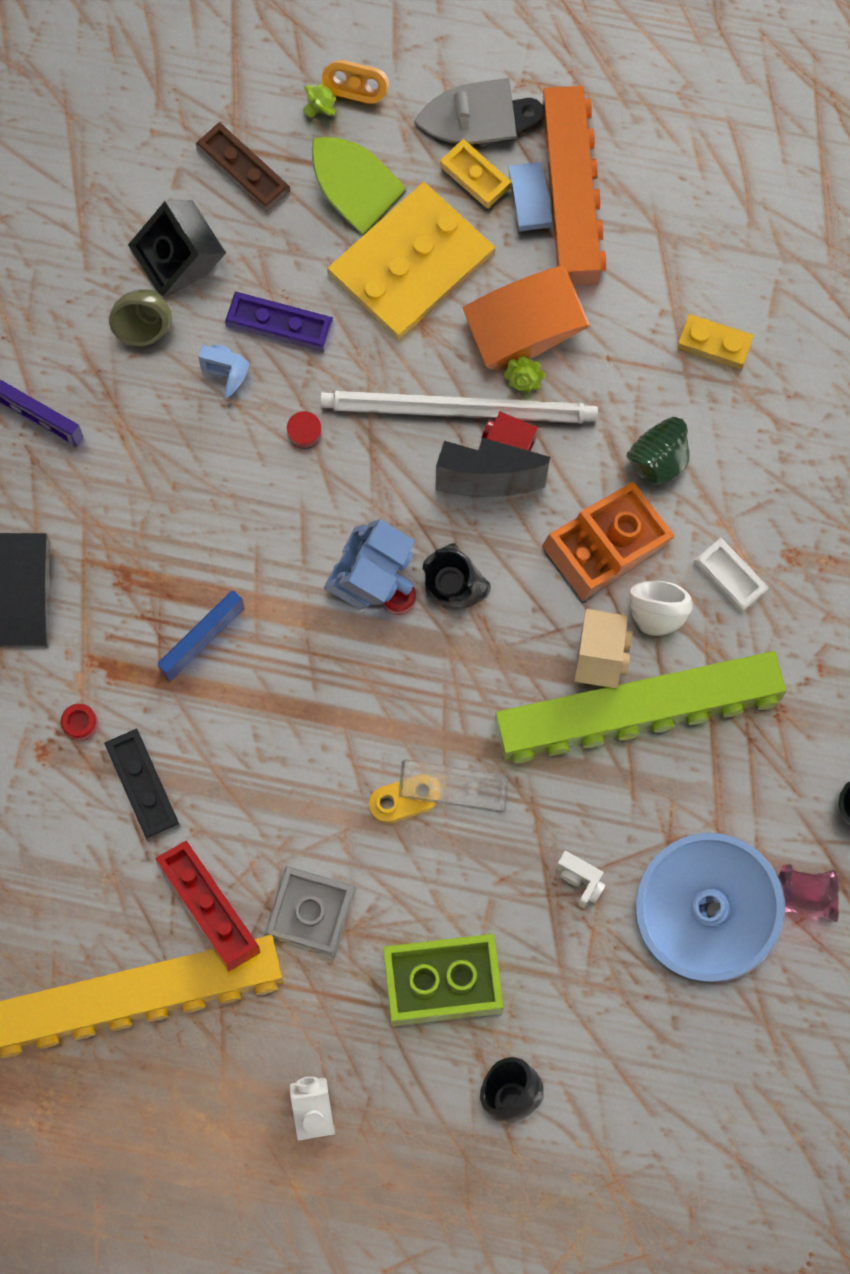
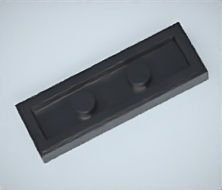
M136 728L104 742L147 842L181 827L138 729Z

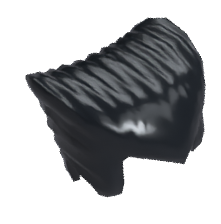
M455 543L436 550L423 562L422 570L425 573L427 595L429 598L453 607H469L487 597L491 589L490 582L482 576L470 558L461 552Z

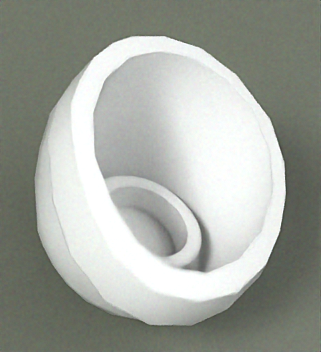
M658 580L644 581L631 587L630 606L632 616L639 629L647 635L662 636L676 631L684 625L693 611V602L688 592L673 583Z

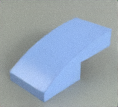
M542 162L508 166L509 180L512 181L511 189L514 197V211L519 231L553 227Z

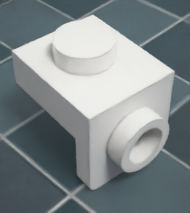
M304 1077L296 1083L290 1084L291 1104L298 1141L334 1135L335 1129L326 1078Z

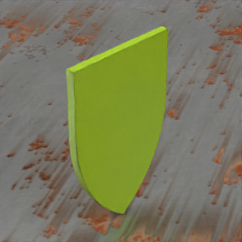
M335 137L313 138L312 162L316 179L322 192L333 207L363 235L407 188L372 152L363 146Z

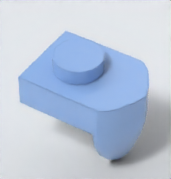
M202 344L198 356L202 371L228 377L225 398L230 397L245 379L250 365L244 357L232 353L229 348L222 345L210 347Z

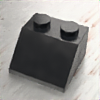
M193 200L164 201L128 244L155 289L163 298L208 275L226 254V251Z

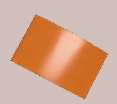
M563 265L512 282L462 307L485 366L496 372L508 367V362L511 359L518 361L521 356L533 359L590 327L567 269Z
M633 481L582 510L576 519L549 533L542 547L581 600L584 601L645 561L670 542L675 535Z

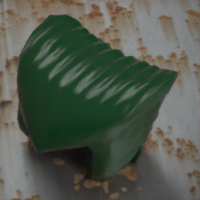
M677 417L665 419L653 428H650L634 442L626 457L639 477L646 478L652 485H659L669 482L683 472L690 458L687 424L683 419Z

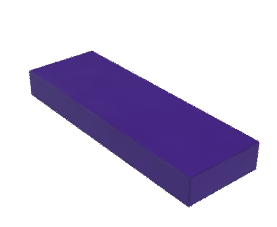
M235 291L225 325L230 328L324 352L333 325V317Z
M0 379L1 405L74 447L79 445L83 439L79 424Z

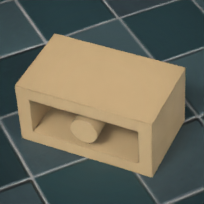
M585 609L574 682L610 688L618 687L620 674L627 675L630 654L624 653V651L630 652L633 631L626 630L627 615Z

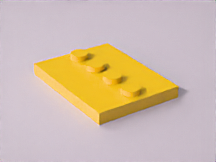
M422 182L327 268V271L342 288L393 336L400 340L495 253V246L428 184Z

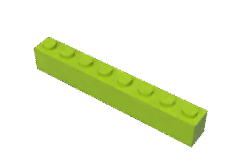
M776 651L624 683L618 685L617 688L606 687L496 711L495 724L504 761L513 759L514 763H524L533 760L535 754L548 752L550 756L560 755L570 751L569 747L583 744L584 748H592L604 744V739L618 736L619 740H628L639 736V731L653 729L655 733L665 732L673 729L676 723L688 721L689 725L701 724L708 721L709 716L723 713V717H733L742 714L744 708L757 706L759 710L769 709L779 704L778 701L782 700L786 693V687Z

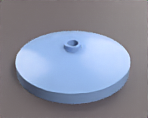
M700 833L673 842L652 860L642 876L638 888L636 915L638 926L646 945L663 965L689 979L704 982H721L747 974L768 957L779 940L783 929L785 898L777 873L758 850L733 836L719 833ZM712 902L719 904L720 910L715 911L714 916H710L707 912V907Z

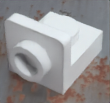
M565 851L558 862L557 870L562 872L560 877L576 887H579L581 883L587 886L578 903V906L584 909L588 901L595 904L605 887V884L600 882L604 872Z

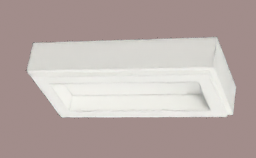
M719 538L694 561V564L741 613L748 609L769 589L722 538Z

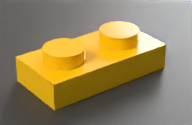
M464 139L440 160V167L487 209L511 188L512 181Z
M689 314L677 349L742 370L754 335Z

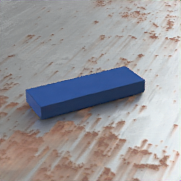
M234 590L230 591L158 662L160 673L166 680L171 682L245 609L242 597Z

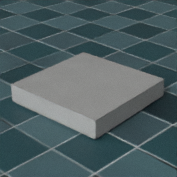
M285 866L264 936L272 935L275 941L335 958L356 886Z

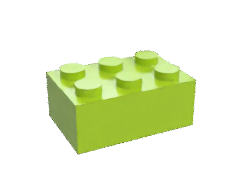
M494 934L383 946L392 1027L502 1014L504 1006Z

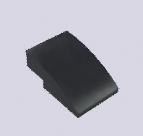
M482 438L478 450L444 441L436 464L435 490L469 497H504L529 493L545 488L551 457L486 438Z
M0 533V647H48L51 542L47 533Z

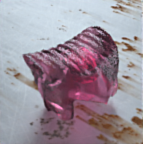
M791 864L783 865L778 878L784 892L785 912L815 915L818 918L822 917L823 919L838 922L840 912L838 907L839 876L837 872L831 870L818 874L804 873L793 870Z

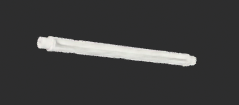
M336 390L335 393L321 392V408H332L334 411L449 417L463 416L496 419L499 411L519 420H543L583 424V421L597 422L598 406H584V403Z

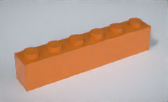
M584 86L544 88L542 99L544 109L543 122L556 267L562 265L566 267L573 286L599 284L601 272L606 271L605 251H599V241L603 240V221L596 220V210H600L601 202L600 190L593 189V179H597L598 169L597 160L590 157V149L595 147L594 129L588 128L587 119L592 117L591 98H585Z

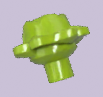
M321 83L316 87L313 85L304 86L308 104L303 108V112L312 119L318 112L329 116L336 114V110L333 107L336 96L332 94L328 87L323 86Z
M521 356L518 361L514 359L509 360L508 369L503 375L505 379L509 380V387L529 393L531 388L533 390L541 388V381L545 378L546 373L540 370V362Z

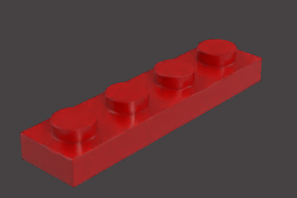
M187 840L155 858L158 868L228 972L261 953L259 945Z

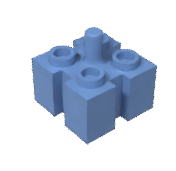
M381 519L369 522L368 526L363 524L354 527L342 550L344 554L339 563L335 564L324 589L357 609L369 607L370 604L377 605L389 601L396 589L405 595L409 594L413 588V583L397 574L398 569L403 571L409 565L413 557L411 549L415 540Z

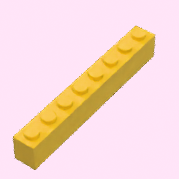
M272 935L256 938L255 941L259 945L261 953L229 972L215 951L211 949L0 1001V1058L19 1055L22 1053V1047L36 1044L37 1049L56 1046L59 1044V1038L73 1035L74 1040L89 1038L96 1035L95 1029L108 1026L110 1031L126 1029L132 1026V1020L146 1017L147 1022L162 1020L169 1017V1011L181 1008L183 1013L199 1011L205 1008V1002L219 999V1004L235 1002L241 999L240 994L254 990L256 995L277 991V985L284 983L274 938Z

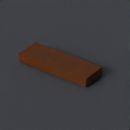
M222 123L216 124L196 142V149L266 213L290 192V186Z

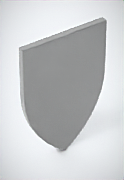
M504 78L470 83L443 92L422 109L414 123L429 135L456 144L462 139L469 144L515 139L517 134L510 79Z

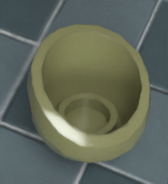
M147 289L134 290L120 297L113 305L109 316V325L112 333L119 340L132 346H147L164 336L172 323V312L165 298L156 291Z

